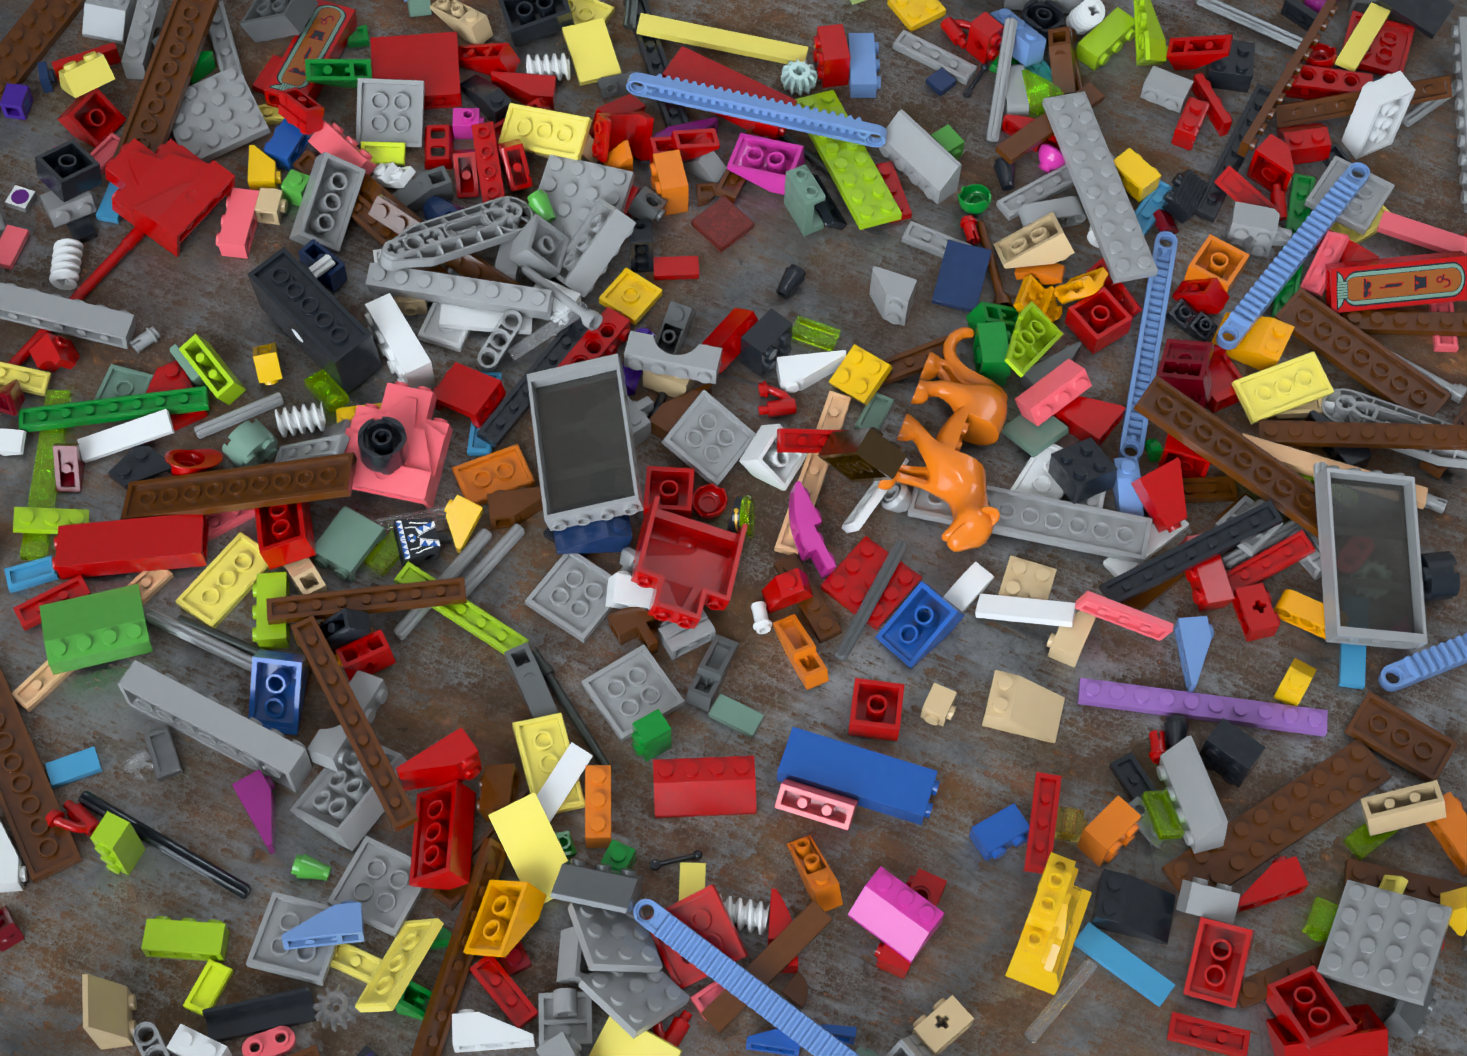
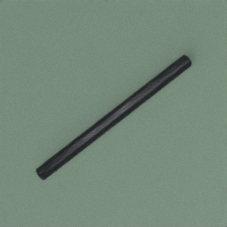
M84 791L80 795L78 801L86 808L102 817L108 811L130 822L141 840L242 899H246L251 893L252 888L249 884L89 791Z

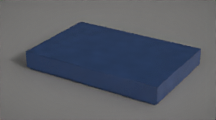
M948 240L932 303L971 312L978 305L992 250Z

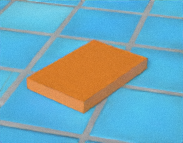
M518 444L452 467V472L463 497L479 506L488 503L487 494L497 490L511 491L517 490L520 487L530 488L535 486V480Z

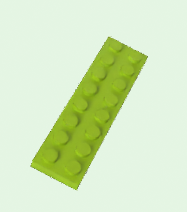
M834 90L795 99L801 108L809 106L810 110L817 108L819 112L825 109L827 114L834 111L836 116L843 113L845 118L848 117ZM808 133L860 230L901 219L902 212L864 145Z

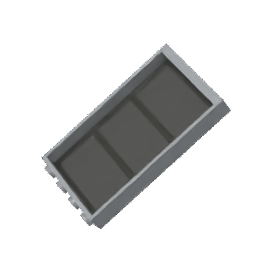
M618 353L527 374L544 520L550 531H562L571 526H584L590 522L610 520L613 517L633 515L639 511H644L624 369Z
M1335 465L1326 466L1321 472L1316 474L1322 547L1320 557L1326 642L1416 650L1428 644L1415 477L1405 476L1404 473L1384 474L1380 470L1366 472L1361 471L1360 468L1339 469V466Z

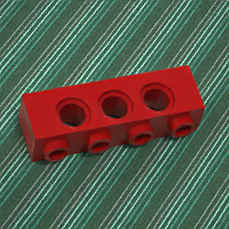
M1304 65L1300 74L1293 76L1295 81L1289 91L1285 90L1284 93L1286 94L1285 97L1308 100L1359 91L1366 83L1373 82V74Z
M492 121L473 124L471 128L482 201L484 203L499 197H506L494 123Z
M607 307L601 314L603 317L601 325L593 331L588 329L557 367L616 354L620 344L626 342L629 338L631 331L630 319ZM589 385L567 389V391L578 396Z
M919 868L915 876L910 875L906 885L937 907L945 890L947 880ZM882 942L879 943L874 957L878 958L876 967L905 980L912 962L910 963Z

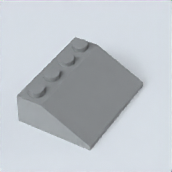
M381 745L397 775L395 768L407 760L402 754ZM352 750L348 762L342 765L339 772L325 767L292 806L290 812L335 843L353 851L383 814L384 809L354 750Z

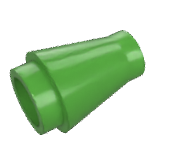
M542 189L533 192L527 197L528 205L548 223L553 222L557 218L552 209L548 194L544 193Z
M305 853L304 855L297 854L291 874L296 875L300 879L327 881L332 866L326 865Z

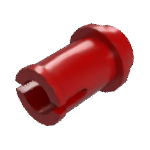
M972 215L964 216L961 219L960 227L964 230L966 243L971 244L972 241V245H976L981 239L976 227L977 220Z
M1157 730L1149 733L1151 749L1149 758L1153 763L1159 764L1160 755L1167 751L1165 747V733L1160 730L1158 736Z

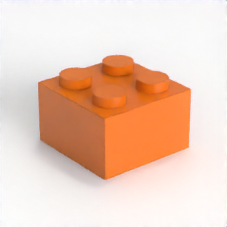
M673 150L653 154V163H650L652 176L650 177V184L652 190H655L658 195L667 200L663 208L666 211L664 216L688 212V182L680 151Z
M1210 234L1189 264L1184 281L1217 278L1224 290L1229 294L1245 270L1250 255Z
M1118 795L1084 828L1077 848L1098 867L1105 861L1110 864L1119 854L1118 850L1122 845L1127 847L1136 837L1134 834L1140 828L1138 823L1141 815Z

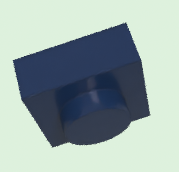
M46 61L38 62L39 80L44 93L53 92L52 83L56 82L53 69L49 70Z

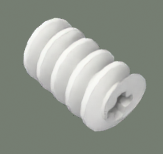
M1084 0L1066 17V25L1076 31V35H1083L1105 17V6L1100 0Z
M553 53L551 60H549L547 54H544L543 60L540 59L538 54L535 55L534 60L527 54V74L556 75L559 81L562 80L563 74H565L567 80L571 79L570 57L567 59L564 53H561L560 59L557 58L556 53Z
M68 238L54 243L51 274L49 277L50 283L54 287L62 290H72L78 287L76 282L80 278L79 273L84 247L80 241Z
M322 401L318 409L314 403H311L310 410L306 408L305 404H302L300 412H298L295 406H292L291 413L284 407L282 415H279L277 409H275L277 427L283 438L287 437L288 430L292 436H296L297 429H299L302 435L306 433L307 427L311 433L315 432L316 426H318L320 431L325 429L326 418Z
M728 896L723 903L733 924L737 923L738 931H742L744 926L747 925L749 933H752L755 927H757L758 934L762 935L766 929L770 903L765 910L762 901H759L756 908H754L751 899L748 900L746 906H743L742 898L739 897L737 902L733 904L732 896Z

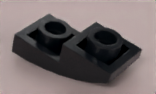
M1182 298L1166 314V317L1178 328L1201 342H1205L1218 328L1203 311L1197 313Z

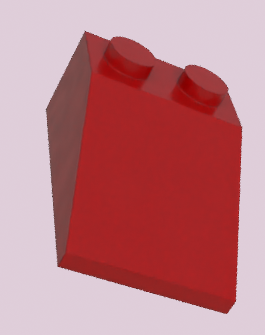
M461 727L395 769L404 791L436 787L454 780H458L461 783L466 779L468 781L478 776L482 770L478 749Z
M1201 917L1183 994L1236 1008L1256 930Z
M1314 965L1267 985L1266 1003L1278 1021L1309 1050L1357 1030V1025L1321 974L1317 972Z

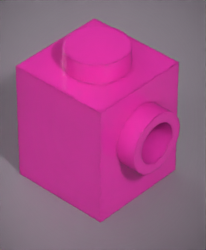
M453 108L452 126L454 139H473L471 125L485 123V118L480 117V109Z

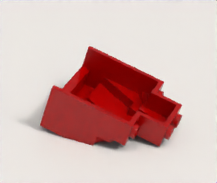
M134 138L130 143H125L120 149L119 154L115 158L109 159L105 165L106 179L119 188L111 198L112 210L135 227H138L144 234L176 257L180 255V244L225 196H231L232 189L235 188L234 174L215 160L210 164L204 162L187 148L178 145L171 139L166 144H161L156 153H154Z
M655 495L643 518L633 560L634 567L631 582L637 583L638 586L654 589L647 615L654 616L659 621L676 623L681 628L695 629L701 619L704 605H707L712 610L724 611L730 602L748 525L743 524L737 534L658 509L660 496Z

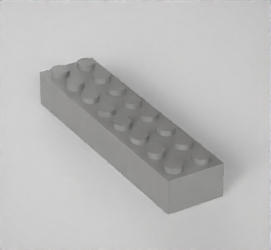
M135 660L118 683L122 694L130 706L254 771L260 769L263 776L269 775L271 780L296 793L313 769L306 746L298 740L293 739V741L284 738L285 736L280 731L274 728L269 730L263 727L259 720L253 717L248 719L242 716V713L232 706L226 708L215 697L211 695L205 697L200 694L199 690L194 686L180 684L173 675L169 673L163 675L157 672V669L148 662L142 664Z

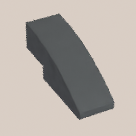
M716 634L688 689L687 704L709 712L739 645L738 642Z

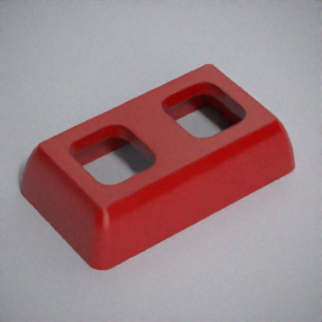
M427 125L424 130V169L431 170L443 165L445 169H453V128L450 125ZM431 132H445V137L433 139L431 138ZM432 148H445L444 156H431Z

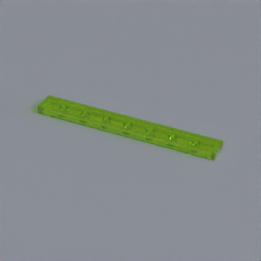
M47 390L44 406L71 403V391ZM67 428L40 431L28 507L54 508L57 492L53 445L65 442ZM23 533L20 551L21 560H36L47 557L50 534Z

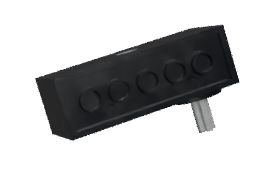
M283 247L247 274L260 307L347 395L382 367L372 334L317 280L318 277L335 265L330 255L326 254L308 268Z

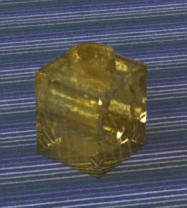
M1058 806L1054 839L1078 843L1084 828L1088 825V820L1084 819L1085 810Z

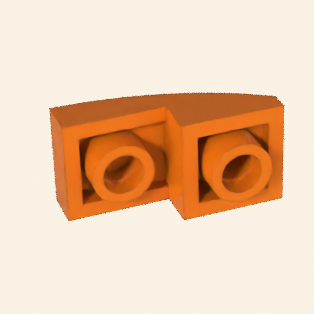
M1055 263L1017 267L1014 274L1016 280H1022L1031 274L1034 278L1039 279L1041 285H1055L1063 282L1065 266Z

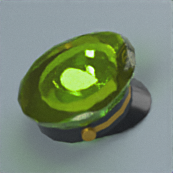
M751 495L736 497L727 531L738 532L741 526L746 524L748 526L745 536L749 538L754 537L755 504Z

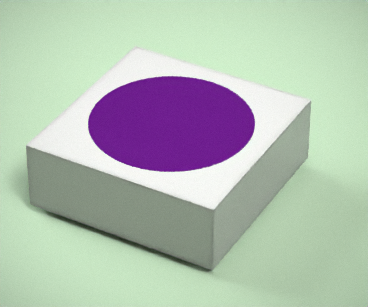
M15 185L5 204L9 208L27 213L37 194L33 190Z

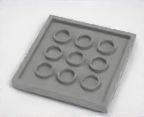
M238 64L189 86L172 128L178 145L184 146L204 162L213 160L271 133Z
M550 154L538 190L542 189L544 193L548 194L552 209L557 217L550 224L568 237L570 242L600 198L623 213L635 174L632 171Z
M1347 880L1317 972L1324 978L1424 1006L1452 916V907Z

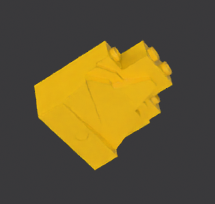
M1051 852L1005 976L1055 995L1092 892L1074 886L1079 870L1075 868L1076 861Z

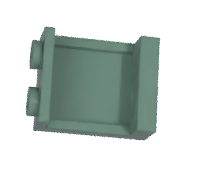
M807 165L787 171L785 176L784 205L803 236L824 229V223L814 205L825 201L826 196Z
M344 506L315 543L316 555L313 556L314 563L320 568L326 569L327 567L342 580L348 579L354 582L356 570L375 545L379 544L382 546L386 541L385 529Z

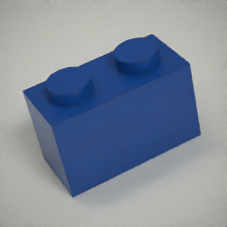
M284 118L282 123L275 128L271 140L266 142L263 152L275 161L277 168L290 172L294 168L293 163L301 157L311 137L310 135L302 134L299 128L289 124Z
M1013 803L973 826L969 837L985 861L992 857L998 859L1007 852L1006 849L1013 845L1019 847L1027 841L1029 824Z

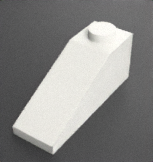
M846 350L777 357L776 372L779 389L787 393H795L834 373L846 357Z
M0 819V893L24 891V882L28 881V870Z
M463 1009L458 1011L457 1014H452V1035L455 1053L535 1047L534 1035L483 1013L474 1012L472 1009Z

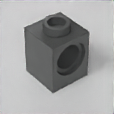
M645 186L637 194L627 212L638 220H650L652 225L655 220L659 222L666 211L663 208L667 200Z

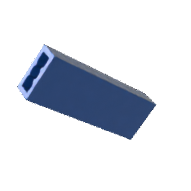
M792 727L777 772V781L783 782L787 778L858 800V806L922 825L924 817H930L933 803H929L931 794L936 796L940 781L936 780L938 772L936 770L796 727Z

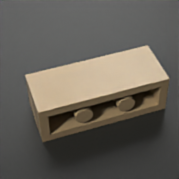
M1437 780L1361 799L1363 817L1370 836L1446 818L1445 800Z

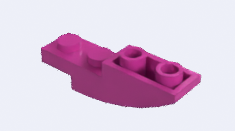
M798 481L793 486L789 497V521L793 540L802 561L811 558L823 579L829 576L835 569V558L824 545L822 534L819 531L817 532L818 527L822 523L821 514L817 508H814L810 500L809 491Z

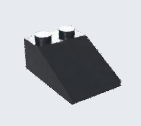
M1103 869L1098 882L1091 924L1098 929L1167 945L1176 895L1129 874Z

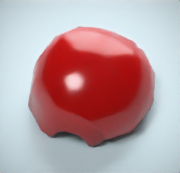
M1318 43L1316 47L1312 45L1311 49L1313 51L1307 61L1304 60L1305 64L1309 66L1332 68L1337 59L1336 48H1331L1323 43Z
M710 483L700 486L693 493L692 507L699 517L710 520L720 517L725 512L728 497L724 488Z

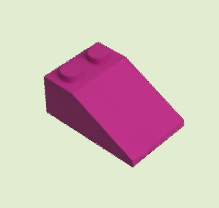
M740 133L727 169L769 192L784 195L786 172L805 164L804 146Z

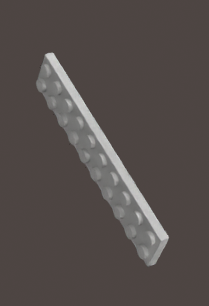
M1085 91L1044 98L1042 103L1113 284L1156 276L1158 269Z
M987 485L988 504L991 507L997 508L1000 513V519L994 525L993 534L1140 564L1145 562L1152 518L1078 503L1073 504V502ZM914 487L908 516L951 525L953 518L949 504L923 489Z

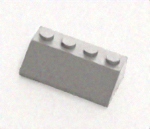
M902 109L898 111L886 128V142L883 146L879 147V150L884 157H888L899 171L905 173L914 185L922 189L927 198L932 199L938 205L957 191L962 164Z
M327 152L317 156L289 239L302 245H306L312 239H316V242L322 244L329 251L338 253L366 170Z
M600 198L568 243L560 274L555 276V278L585 298L593 290L599 276L607 270L608 263L612 257L619 253L624 240L632 234L636 222Z
M1190 735L1160 755L1159 766L1156 767L1160 781L1164 780L1166 785L1165 793L1168 801L1174 804L1175 819L1184 828L1183 837L1187 846L1191 845L1193 853L1196 854L1224 845L1228 820L1193 738Z

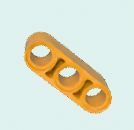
M1284 590L1273 609L1274 612L1278 613L1279 618L1326 639L1324 604L1294 590ZM1339 610L1340 626L1346 627L1349 618Z

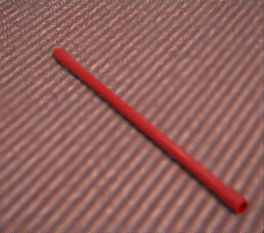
M134 227L122 239L117 248L68 299H80L83 301L117 263L145 237V234L138 227ZM40 328L7 363L21 366L31 356L29 350L46 333L51 334L53 331Z

